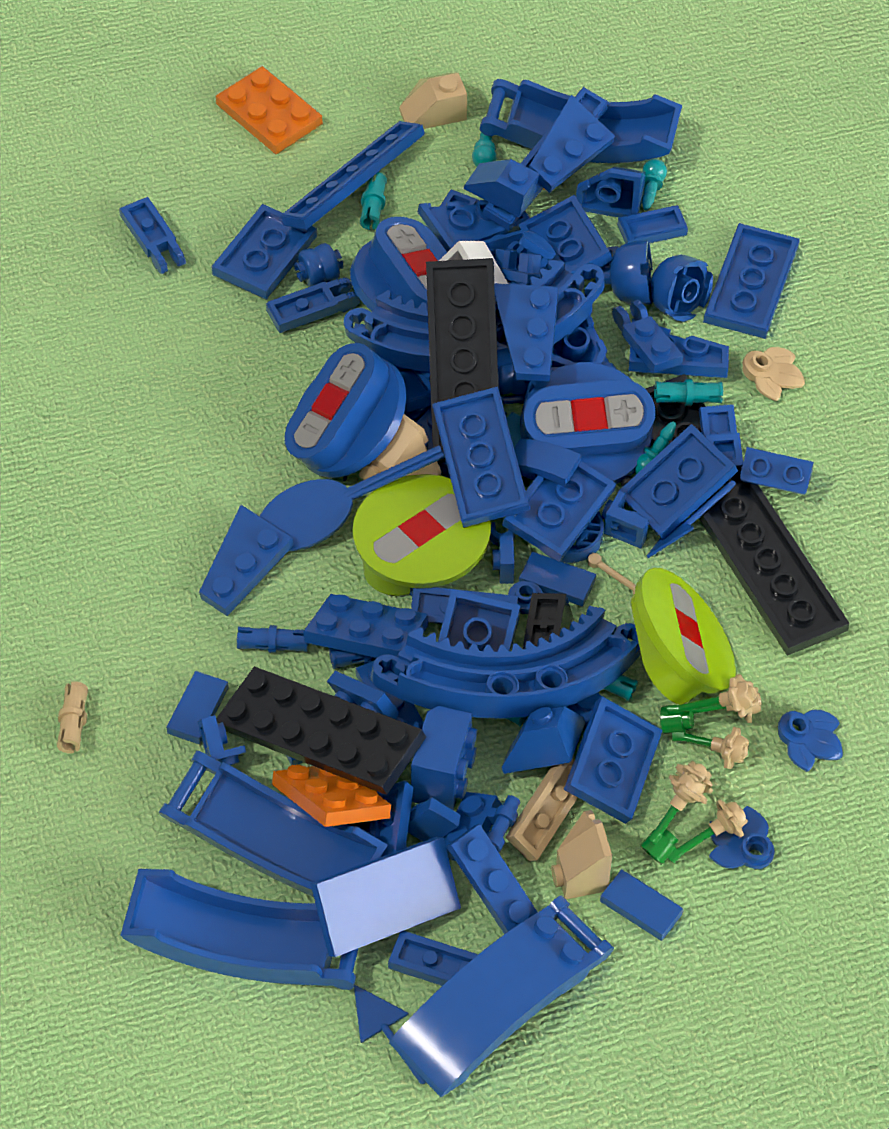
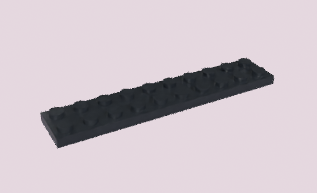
M683 374L664 382H684L688 378ZM655 386L646 388L655 405L652 444L660 436L661 430L670 422L676 423V429L669 444L691 424L702 433L699 409L700 407H706L704 403H693L692 406H685L684 402L655 403ZM737 467L738 472L710 498L731 480L735 481L736 485L699 517V520L783 651L788 656L847 632L850 624L800 547L760 487L756 484L741 481L742 467Z

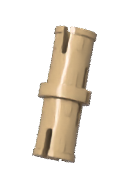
M73 681L71 685L69 683L66 684L63 708L60 709L58 714L60 732L57 748L65 753L79 751L82 728L87 722L85 703L88 687L81 682Z

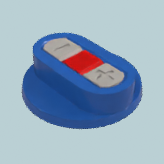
M407 217L387 218L379 223L373 239L366 243L355 256L350 269L352 286L359 299L371 311L377 306V296L387 290L391 291L392 300L400 295L402 296L403 305L412 299L414 300L415 308H418L422 302H425L428 310L426 262L439 261L447 251L434 233L419 221Z
M351 343L339 348L328 358L317 377L304 392L297 409L287 424L285 445L288 452L300 460L310 471L323 477L335 478L346 476L370 464L389 445L404 415L406 388L399 370L364 344Z
M572 363L551 371L550 382L539 381L531 390L524 402L520 416L521 439L543 441L579 453L583 463L618 484L623 478L631 476L635 472L638 458L645 454V446L651 447L655 405L648 391L621 371L599 363Z

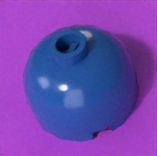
M648 241L625 243L612 254L613 260L610 261V265H604L605 285H611L614 295L628 305L636 300H640L643 305L652 304L653 301L649 292L651 270H653L650 243Z
M682 254L666 258L661 262L652 275L649 291L651 300L658 310L677 321L685 322L693 319L696 314L691 312L698 306L704 308L712 292L713 274L707 271L706 267L709 265L700 259Z

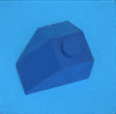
M612 167L577 185L576 198L585 212L618 218L638 214L644 192L646 172Z
M591 315L571 333L554 344L551 367H562L579 362L603 363L607 354V348L603 340H600L594 328Z
M565 706L552 709L542 707L531 712L508 750L501 767L503 773L570 763L585 725L584 717Z

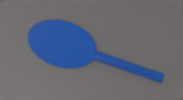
M438 445L348 488L342 483L330 479H316L297 484L286 489L271 500L260 514V517L293 538L294 546L288 552L312 547L332 536L343 526L352 511L354 499L445 458L441 446Z

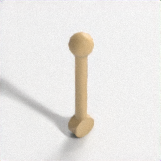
M592 553L588 556V565L590 567H599L632 590L633 595L635 594L636 585L603 563L599 554Z

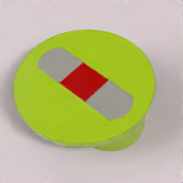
M431 474L404 476L374 490L361 503L353 522V539L359 556L363 561L365 579L375 590L393 596L410 594V588H433L446 585L465 576L482 559L491 533L490 521L463 528L451 479Z
M662 568L647 570L636 583L635 594L631 598V608L642 661L653 684L667 699L679 705L687 703L702 692L714 694L729 688L730 678L736 676L735 660L727 636L714 613L700 595L676 574Z

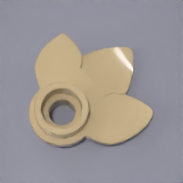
M770 347L764 352L750 351L743 359L742 369L744 375L749 380L755 382L757 390L762 395L771 400H779L782 388H802L805 384L802 372L792 364L796 357L795 354L785 348Z

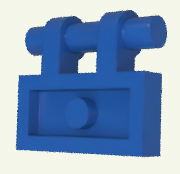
M466 792L456 811L461 815L459 826L444 836L445 845L450 844L474 825L480 824L500 853L505 844L503 837L508 827H512L518 817L516 811L520 805V800L515 796L509 795L502 805L496 795ZM446 847L449 860L456 861Z

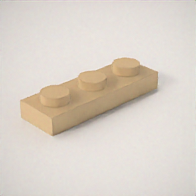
M573 759L570 763L551 766L505 837L528 861L539 859L578 798L564 790L574 762Z

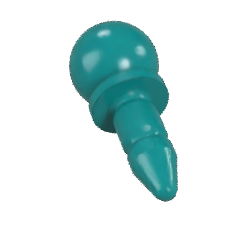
M482 132L480 133L479 141L474 145L472 161L476 167L479 163L493 162L497 159L496 146L492 142V136L484 135Z
M659 159L647 161L642 169L643 172H646L644 195L642 196V204L645 211H648L654 203L656 192L662 188L663 180L667 176V167Z
M670 422L661 430L660 436L656 438L652 448L645 446V454H642L637 460L635 474L640 472L668 446L675 433V422Z

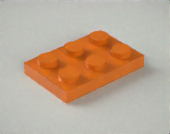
M263 66L216 95V104L275 154H278L323 124L322 115Z
M291 765L286 770L273 771L272 785L324 827L390 818L391 804L379 796L375 790L314 766Z

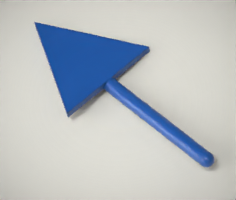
M731 480L664 540L660 538L646 556L650 558L694 530L691 525L736 485L735 481Z
M354 984L360 1042L366 1041L381 1031L384 1032L390 1041L394 1033L389 1026L406 1017L409 1013ZM401 1056L418 1082L425 1084L426 1081Z

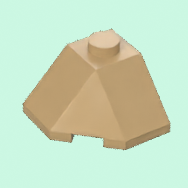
M447 73L420 79L399 106L403 121L421 124L423 129L467 120V92L459 73Z
M404 414L401 424L389 445L375 460L360 470L359 477L363 480L368 479L426 452L425 443L429 440L424 428ZM436 461L406 476L421 474L441 476L442 472Z
M592 810L582 813L558 848L556 865L551 866L555 887L562 888L566 900L601 893L609 886L612 853L603 823L599 819L595 820Z

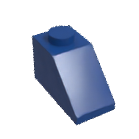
M512 159L479 163L464 185V189L519 218L534 197L539 173Z

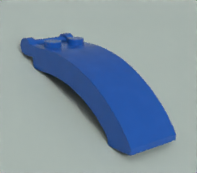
M497 79L493 82L491 88L492 99L487 115L481 121L480 131L484 135H497L533 149L556 121L570 95L551 90L529 80H522L520 85H516L503 79ZM656 94L652 98L644 100L609 102L608 109L600 117L599 121L616 137L610 146L589 162L628 163L654 159L669 154L672 149L682 105ZM504 98L513 100L507 122L498 119Z
M198 750L191 759V762H193L192 766L168 804L164 803L159 811V814L166 820L181 826L228 855L312 897L314 896L310 883L380 858L387 847V844L356 826L344 824L324 827L291 799L270 789L225 762L220 763ZM209 771L215 776L192 814L188 816L181 810L204 772Z
M138 869L121 931V936L126 941L176 962L222 975L269 983L334 986L342 990L353 989L356 979L353 971L358 949L342 954L338 969L330 968L332 957L328 955L316 903H290L251 898L199 884L176 874L173 870Z
M562 895L554 899L549 906L508 931L473 958L437 990L391 1038L389 1044L440 1097H443L464 1083L470 1074L510 1035L556 998L583 981L591 969L606 960L613 952L614 947L607 940L602 941L569 908L570 903ZM558 918L591 952L587 953L555 920Z

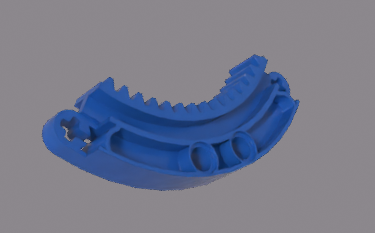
M549 259L548 270L543 268L539 270L540 279L534 276L530 277L531 285L553 286L559 289L554 344L571 333L593 312L592 304L605 288L604 272L599 266L585 264L572 274L565 270V263L561 260ZM592 277H594L596 279V283H588V285L584 289V295V293L581 292L584 288V279L590 280ZM387 290L377 296V306L372 312L363 308H355L346 313L344 328L349 339L366 345L394 366L430 372L428 310L425 302H422L418 308H415L414 300L412 299L403 305L402 296L399 295L392 300L391 291ZM496 304L499 367L511 364L512 362L507 345L501 344V342L506 341ZM362 321L365 322L366 329L362 326H358L356 329H354V322L356 324H360ZM368 330H369L370 332H372V333H371V339H369Z
M589 606L586 615L581 614L578 622H571L569 630L563 627L559 636L554 633L550 634L548 642L542 637L539 638L537 647L530 641H526L525 649L523 650L517 643L513 644L512 651H508L504 645H500L498 652H494L491 646L487 644L483 651H479L475 643H472L469 650L464 648L462 641H458L453 647L450 646L449 638L446 637L440 643L436 642L435 633L423 637V628L420 627L408 634L406 645L397 656L385 654L375 659L372 666L371 681L378 689L427 709L442 706L472 713V717L475 718L526 717L531 712L542 707H549L551 709L567 707L595 695L626 672L641 655L635 624L625 623L617 627L603 619L605 609ZM388 670H391V671L394 672V673L390 672V673H388V675H384V674H383V673L388 672Z

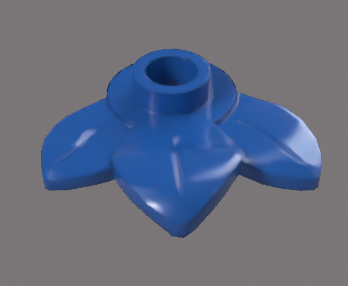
M814 709L805 714L790 711L780 718L778 722V735L787 744L788 756L791 761L802 770L808 772L813 767L815 758L840 760L843 757L841 742L836 734L833 733L840 722L832 714ZM793 724L796 725L800 729V731L796 730L793 727Z
M746 806L743 811L748 823L742 827L744 836L739 838L734 833L731 834L726 831L718 836H710L717 847L710 853L709 858L721 867L734 869L745 865L749 868L761 869L768 866L774 858V846L767 837L769 829L767 821L756 810ZM757 850L762 855H754L750 851Z

